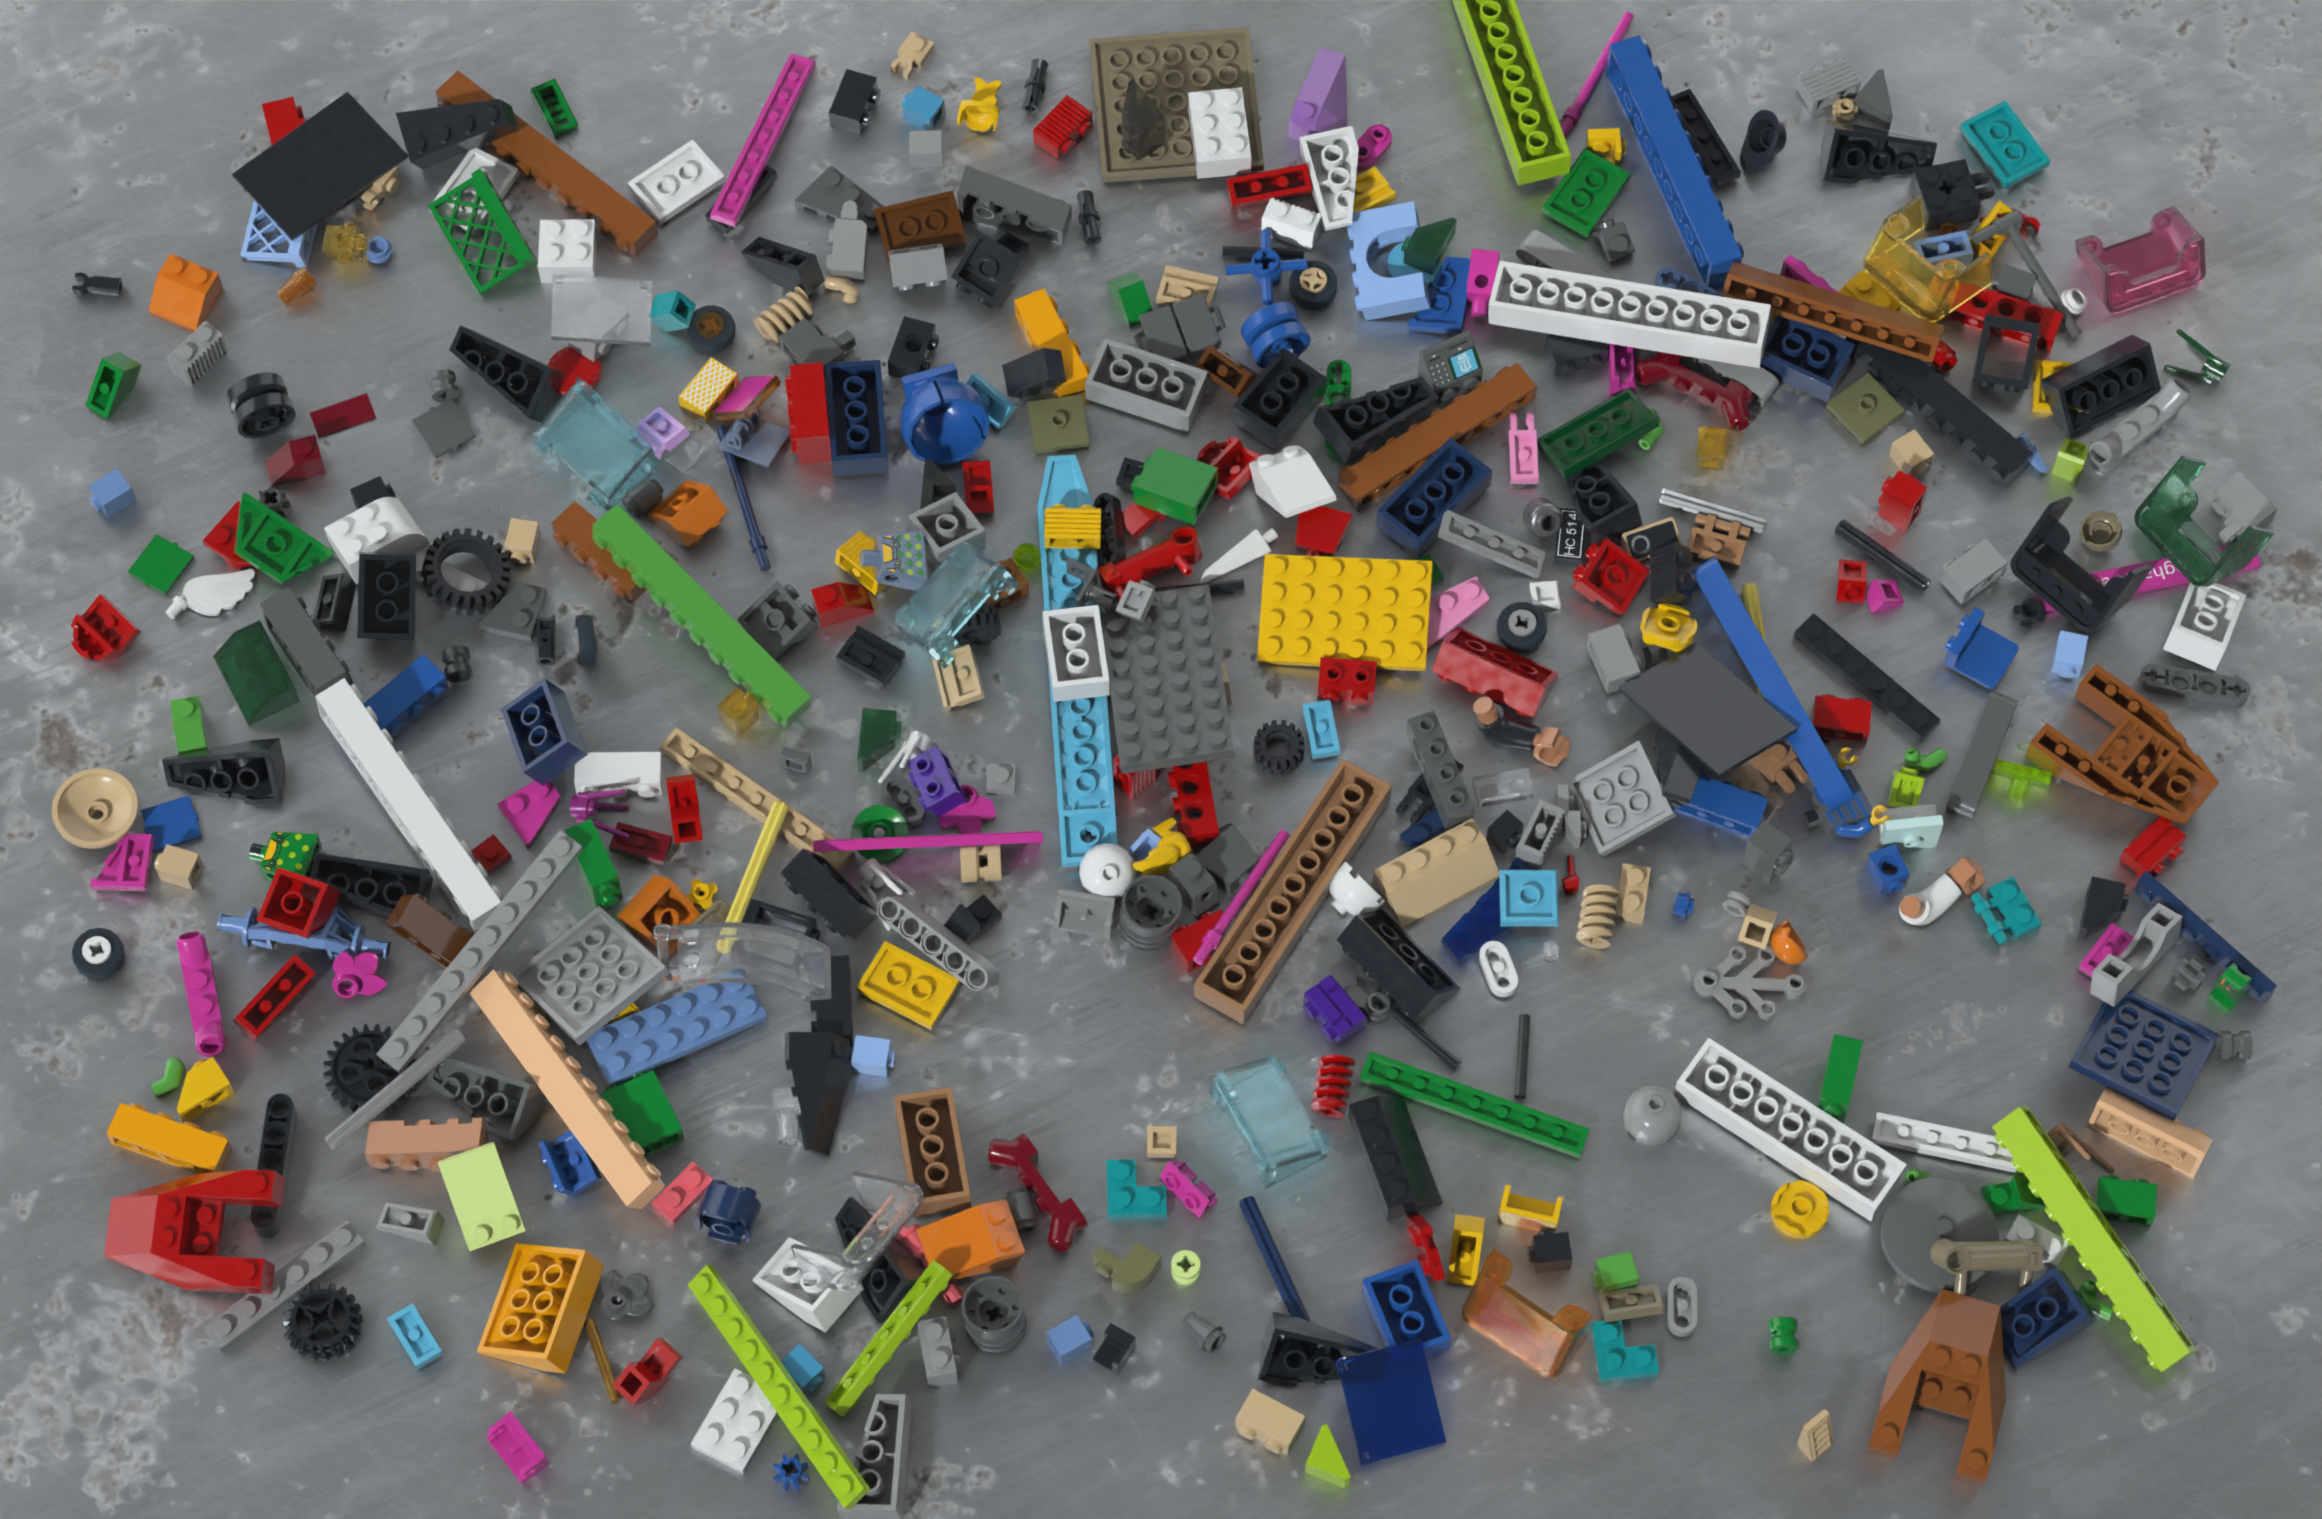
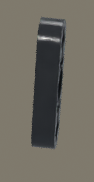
M1102 493L1095 499L1093 506L1101 508V547L1097 550L1099 563L1104 566L1111 562L1115 564L1126 559L1121 502L1119 498L1109 493ZM1113 525L1112 534L1106 538L1108 527Z

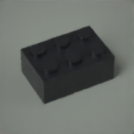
M1282 348L1233 405L1232 422L1277 451L1325 395L1327 377Z
M359 552L357 638L414 640L416 553Z
M803 848L780 873L787 880L784 883L785 886L797 895L799 893L806 899L803 902L804 905L814 914L819 913L825 918L823 924L834 934L838 932L843 937L848 935L857 939L878 916L877 910L823 856Z

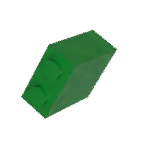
M1157 447L1152 456L1146 458L1140 476L1136 475L1132 482L1131 491L1134 492V504L1195 525L1218 486V468Z
M589 819L565 829V834L579 843L584 849L574 862L595 907L609 908L616 905L619 900L623 899L619 878L592 820Z
M1834 1034L1827 1056L1817 1107L1841 1123H1844L1850 1104L1863 1040Z
M654 1070L637 1073L630 1081L621 1085H611L605 1089L604 1093L600 1094V1097L612 1107L613 1111L611 1113L615 1119L621 1121L628 1128L629 1133L627 1135L629 1138L642 1147L645 1152L644 1157L684 1139L682 1127Z

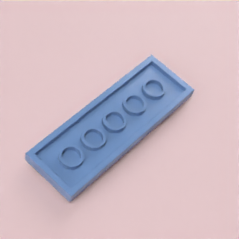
M740 968L600 1028L585 1043L609 1087L625 1082L637 1073L653 1070L766 1021L767 1014L746 974Z

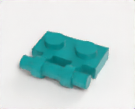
M2013 876L1989 887L1987 890V894L1990 897L1989 900H1985L1981 892L1971 896L1975 904V912L1978 916H1982L1988 926L1987 931L1992 938L1995 937L1999 945L2009 941L2005 933L2009 930L2016 940L2041 928L2042 923ZM1997 909L2003 921H1998L1992 911Z

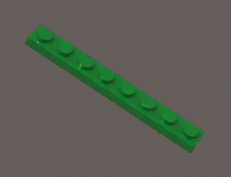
M1369 1052L1360 1075L1361 1082L1579 1159L1589 1135V1128L1373 1052Z

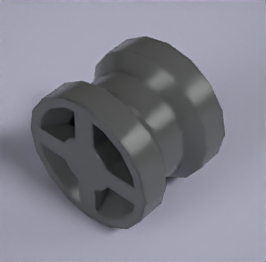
M439 370L429 375V385L433 387L431 395L435 402L445 403L450 399L454 400L458 397L459 391L458 387L454 385L456 376L453 371Z

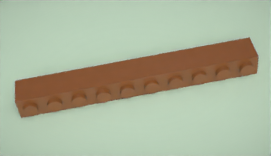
M458 70L436 90L438 107L495 99ZM515 113L519 131L485 144L493 146L504 160L510 159L515 163L521 173L526 176L529 174L536 179L537 184L543 190L547 191L549 189L563 205H570L581 219H594L596 229L602 235H609L613 238L618 247L623 251H630L637 256L658 235L654 219Z

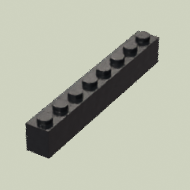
M1846 337L1845 340L1855 344L1852 356L1853 361H1858L1873 378H1878L1883 382L1893 395H1898L1907 402L1908 407L1912 411L1919 412L1925 417L1930 426L1944 433L1954 446L1960 447L1968 453L1974 463L1981 464L1986 468L1996 481L2002 482L2008 487L2030 466L2033 452L1921 359Z

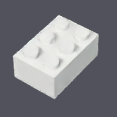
M1242 87L1189 92L1188 113L1197 179L1251 174V150Z
M1092 605L1042 611L1053 702L1110 695L1099 606Z

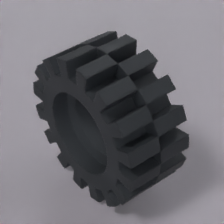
M974 603V606H970L968 604L964 605V609L959 607L949 615L951 637L953 642H959V645L963 646L967 643V645L970 644L972 646V644L976 643V646L981 645V642L987 644L990 643V639L996 640L997 636L1001 635L999 611L994 605L988 606L987 603H983L979 606V603Z
M1272 720L1271 726L1265 723L1263 730L1259 728L1257 735L1254 737L1253 755L1255 754L1256 763L1259 762V767L1262 770L1266 767L1269 774L1276 770L1277 775H1282L1283 770H1285L1286 774L1291 773L1292 767L1296 770L1299 767V762L1302 763L1305 749L1304 736L1301 737V730L1299 728L1295 730V724L1293 723L1287 726L1286 720H1281V724H1277V720ZM1281 739L1289 744L1290 750L1285 755L1277 756L1269 751L1268 745L1273 740Z

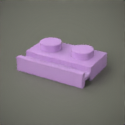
M660 406L638 422V428L628 430L633 439L658 459L662 458L661 454L665 450L671 451L690 435L685 426Z

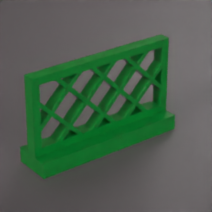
M479 168L471 173L472 177L431 202L428 204V207L479 294L482 296L525 268L532 269L538 265V261L489 177ZM473 186L477 192L474 204L461 201L464 191ZM445 203L455 204L451 218L441 216L437 208ZM460 206L473 208L469 222L457 220ZM478 209L488 211L490 214L487 226L474 223ZM455 224L468 226L464 240L453 237L452 233ZM473 228L486 230L482 244L469 242ZM491 232L500 233L503 236L500 248L487 246ZM468 246L481 249L477 263L467 261L465 255ZM486 250L499 252L495 266L482 264ZM504 254L513 255L518 262L517 265L510 269L500 268ZM481 268L494 271L491 281L482 286L478 280Z

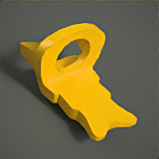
M976 77L975 94L972 95L971 100L961 101L957 124L961 126L963 120H965L966 126L970 130L987 132L993 127V131H996L1000 112L999 107L996 106V94L1001 87V81L996 80L987 84L981 78Z
M1170 818L1152 828V832L1161 838L1158 846L1151 850L1149 856L1145 859L1134 862L1132 865L1135 870L1143 872V876L1166 874L1171 866L1193 852L1187 838L1182 833L1171 831L1177 822L1175 819Z

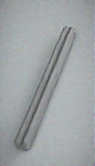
M453 1029L330 1132L325 1137L326 1144L332 1150H337L360 1131L369 1121L373 1120L465 1042V1037L461 1031Z

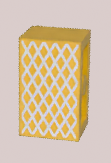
M711 357L678 396L681 411L708 426L718 414V412L714 411L739 385L738 373Z
M1505 1184L1498 1223L1537 1232L1552 1230L1556 1233L1563 1197L1557 1196L1556 1203L1510 1193L1511 1185Z

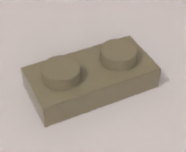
M1657 1284L1599 1293V1302L1605 1323L1664 1313V1306Z

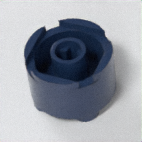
M712 1180L711 1185L706 1187L695 1217L694 1224L696 1228L701 1231L702 1227L709 1231L708 1237L723 1243L740 1244L741 1239H746V1243L749 1242L761 1210V1204L756 1198L757 1192L749 1187L737 1188L728 1185L722 1180Z

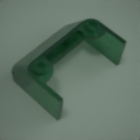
M2181 456L2137 508L2134 520L2136 526L2193 585L2209 587L2244 569L2272 538L2274 533L2272 530L2250 525L2236 542L2230 543L2222 551L2190 517L2198 505V495L2190 484L2207 464L2203 460Z

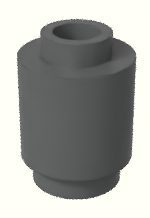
M646 477L625 492V497L621 501L633 517L638 514L643 515L663 500L661 493L664 490L656 479L650 480Z
M1023 1188L1008 1191L1006 1193L1007 1197L1003 1199H1006L1018 1233L1023 1234L1036 1229V1221L1038 1219L1031 1193L1024 1192Z

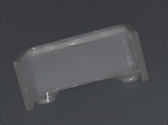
M855 1171L852 1177L863 1207L867 1211L876 1213L842 1254L793 1244L791 1249L804 1283L845 1292L854 1290L904 1231L924 1201L920 1186L916 1183Z

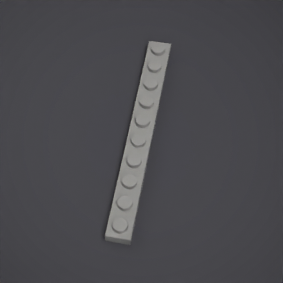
M559 830L376 1055L400 1074L404 1071L584 849L579 843Z

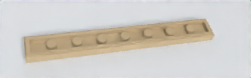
M678 727L659 746L661 753L691 774H694L695 777L764 825L775 801L785 803ZM787 804L788 812L778 834L800 850L805 848L812 851V842L814 840L837 839ZM854 850L814 852L823 856L839 873L855 856Z

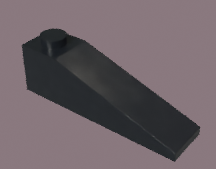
M1827 120L1821 144L1822 180L1853 184L1858 183L1860 180L1871 178L1875 180L1882 178V176L1913 173L1914 169L1933 165L1938 143L1865 126Z
M1272 1312L1264 1336L1258 1380L1283 1386H1297V1383L1301 1382L1325 1384V1381L1343 1380L1345 1383L1377 1381L1382 1378L1389 1352L1302 1318Z

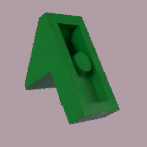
M2014 1174L2010 1182L1980 1188L1981 1197L1992 1210L1994 1217L2044 1208V1202L2041 1197L2037 1198L2029 1189L2028 1183L2030 1181L2026 1176Z

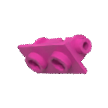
M1178 1159L1173 1162L1168 1161L1159 1179L1199 1219L1202 1218L1207 1206L1211 1208L1217 1203L1216 1193L1202 1180L1194 1185L1192 1182L1198 1176L1184 1161L1180 1162Z

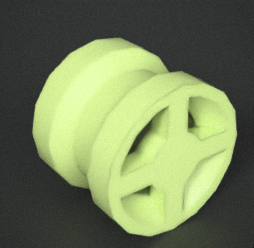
M1182 1250L1174 1255L1171 1262V1274L1175 1282L1187 1286L1192 1285L1198 1280L1201 1272V1263L1197 1254L1189 1250Z

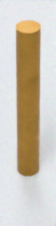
M595 1319L585 1320L584 1327L611 1404L618 1403L622 1400L620 1392L612 1386L616 1380Z

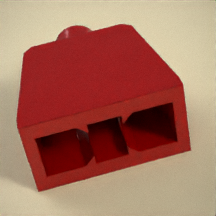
M1319 506L1299 513L1295 542L1296 550L1304 552L1305 556L1336 557L1352 525V514L1325 506Z

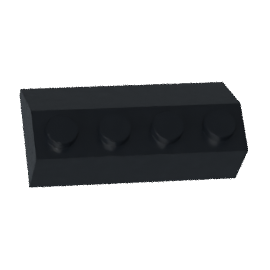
M2133 334L2041 380L2046 403H2048L2053 415L2069 437L2155 395L2161 390L2151 344ZM2067 405H2071L2078 410L2068 409Z
M1383 909L1356 915L1336 939L1343 946L1342 950L1344 953L1354 958L1362 966L1363 972L1367 976L1374 978L1382 986V991L1390 998H1394L1401 1005L1403 1013L1414 1020L1429 1016L1460 990V987Z
M1374 1096L1349 1104L1348 1118L1386 1220L1389 1221L1442 1204L1441 1196L1404 1098Z

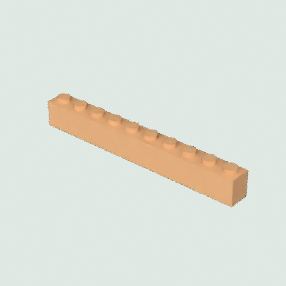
M493 969L469 992L625 1205L641 1210L665 1187L659 1178L661 1176L660 1171L653 1164L647 1162L643 1156L645 1152L642 1147L629 1138L627 1135L629 1133L628 1128L612 1115L613 1109L610 1104L598 1096L595 1092L597 1090L596 1085L589 1078L583 1076L580 1072L581 1066L578 1061L569 1056L564 1050V1042L558 1036L553 1035L548 1029L550 1026L549 1022L534 1010L532 999L519 990L517 979L509 972L504 973Z

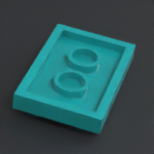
M2006 100L1960 124V131L2003 189L2045 169L2050 164V159Z

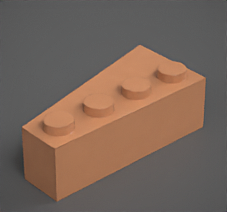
M459 1118L447 1119L446 1124H437L431 1119L417 1121L415 1125H410L405 1120L369 1121L365 1156L368 1164L378 1169H387L389 1166H401V1168L410 1171L418 1170L420 1167L441 1172L438 1161L487 1144L489 1137L483 1118H472V1123L467 1124L460 1123L461 1120Z

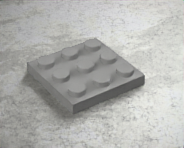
M1640 740L1566 781L1572 795H1574V800L1581 811V815L1584 821H1586V826L1598 852L1602 856H1606L1677 816L1670 799L1662 796L1659 776L1644 744Z

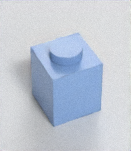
M2060 630L2056 641L2051 672L2058 673V675L2065 678H2079L2083 667L2088 636Z
M856 1035L851 1061L853 1073L887 1077L889 1067L894 1068L896 1050L891 1049L890 1039Z

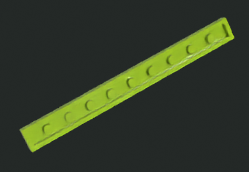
M706 1265L688 1283L689 1288L845 1509H851L870 1490V1487L713 1265Z

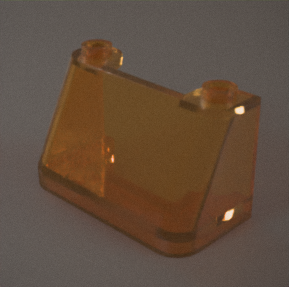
M1493 1249L1485 1259L1463 1305L1462 1317L1464 1322L1545 1378L1558 1377L1587 1340L1592 1315L1576 1305H1566L1553 1317L1506 1285L1512 1274L1511 1261L1505 1255Z

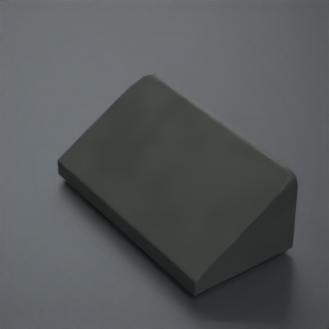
M345 573L322 577L314 617L317 619L321 629L346 631L356 583Z

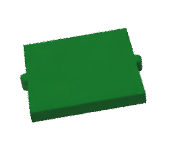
M156 534L130 567L128 574L144 582L145 587L151 586L167 595L192 562L194 555L178 547L176 542L171 543Z

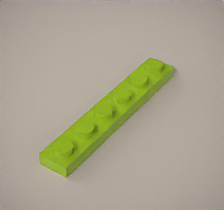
M935 1260L930 1263L824 1400L826 1405L841 1417H844L848 1411L854 1408L859 1396L865 1388L874 1382L875 1376L882 1366L891 1360L894 1351L902 1340H905L911 1334L912 1328L919 1318L928 1312L936 1296L945 1290L950 1278L953 1276L951 1272Z

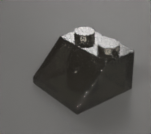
M1134 79L1128 82L1122 113L1121 130L1123 140L1121 144L1128 154H1133L1139 161L1165 145V117Z

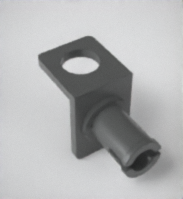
M1068 558L1066 562L1067 573L1085 581L1076 598V607H1084L1085 603L1091 601L1111 611L1113 609L1112 605H1115L1118 594L1096 586L1097 570ZM1075 568L1082 570L1085 574L1078 572Z

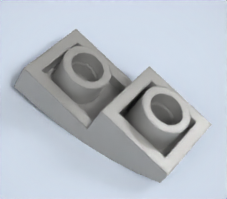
M1557 784L1556 806L1564 809L1565 812L1563 832L1572 847L1579 848L1581 838H1586V821H1581V811H1574V795H1569V785Z

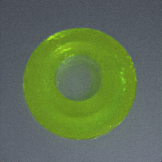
M1030 543L1019 545L1013 553V561L1022 570L1036 568L1041 560L1039 549ZM1026 555L1032 557L1031 560H1023L1022 558Z

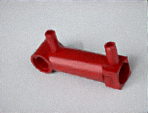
M1189 526L1180 527L1173 531L1169 539L1115 564L1111 562L1098 568L1097 571L1102 587L1109 592L1118 594L1117 599L1120 602L1129 580L1139 584L1140 580L1145 581L1175 566H1178L1184 576H1190L1193 573L1191 565L1199 562L1203 555L1197 531Z

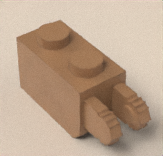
M1784 741L1779 742L1749 760L1768 782L1772 784L1777 782L1788 794L1796 790L1794 783L1786 775L1788 772H1791L1802 784L1809 780L1807 772L1796 761L1797 755Z

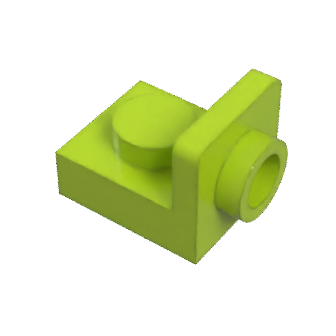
M1905 766L1901 767V771L1893 769L1892 775L1894 778L1887 801L1888 805L1894 807L1918 805L1924 783V778L1917 775L1918 770Z

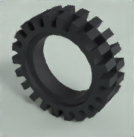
M458 528L453 529L452 536L447 531L442 533L441 539L437 537L427 549L421 571L423 588L428 587L426 592L428 597L430 598L435 595L434 603L437 606L443 602L445 603L443 610L449 612L450 608L454 607L456 608L455 614L460 616L462 610H467V616H473L475 610L478 611L479 615L483 614L486 607L492 610L496 602L499 603L503 595H505L511 576V562H507L509 556L506 551L501 553L503 546L499 542L493 545L494 537L490 535L486 540L482 539V531L478 530L476 536L471 535L472 529L465 528L464 534H461ZM465 552L474 554L484 560L489 566L492 580L487 586L478 591L466 592L458 590L444 579L441 572L442 562L448 556L455 553Z

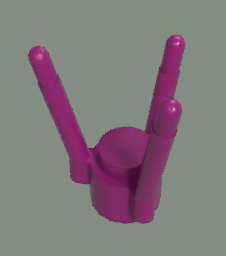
M614 789L591 793L578 792V795H573L571 799L570 814L572 817L577 818V823H582L589 820L591 816L595 817L598 809L628 810V805L598 803L596 799H593L623 795L625 790ZM592 820L597 829L624 839L629 838V834Z

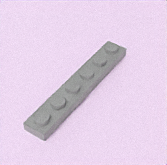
M345 1220L274 1273L272 1295L246 1294L203 1327L204 1331L220 1351L224 1352L288 1304L289 1300L296 1298L297 1291L304 1292L307 1289V1285L312 1286L366 1245L365 1241L349 1221Z

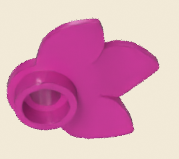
M961 785L965 796L970 801L940 816V826L942 829H948L957 825L958 830L962 834H979L982 827V819L989 820L995 818V807L988 798L979 796L977 790L972 786Z
M341 952L333 962L335 976L332 986L334 991L343 998H351L357 993L370 996L381 991L387 985V980L375 974L378 965L377 954L363 952L353 958L348 952ZM342 981H351L352 983L344 984Z

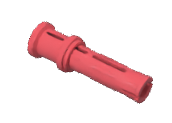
M914 1224L905 1229L897 1237V1240L905 1245L926 1270L928 1263L916 1232L920 1226L919 1224ZM954 1280L949 1281L945 1290L940 1292L950 1308L961 1303L964 1295Z

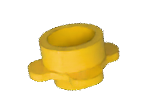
M700 879L692 880L690 883L691 890L686 895L687 899L697 908L709 909L713 904L714 894L718 892L717 885L715 883H703ZM704 892V895L700 896L699 893Z

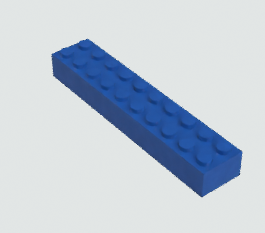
M1640 35L1610 44L1606 67L1607 77L1699 277L1704 285L1714 290L1723 288L1733 262L1741 263L1744 257L1742 245L1740 242L1736 243L1733 237L1734 231L1730 220H1725L1722 202L1719 197L1715 198L1712 192V181L1708 175L1705 176L1702 170L1703 164L1700 155L1694 153L1692 149L1691 136L1682 127V118L1679 110H1674L1672 106L1671 93L1668 87L1664 88L1661 82L1662 75L1659 67L1653 65L1651 60L1652 54L1648 44L1643 43Z

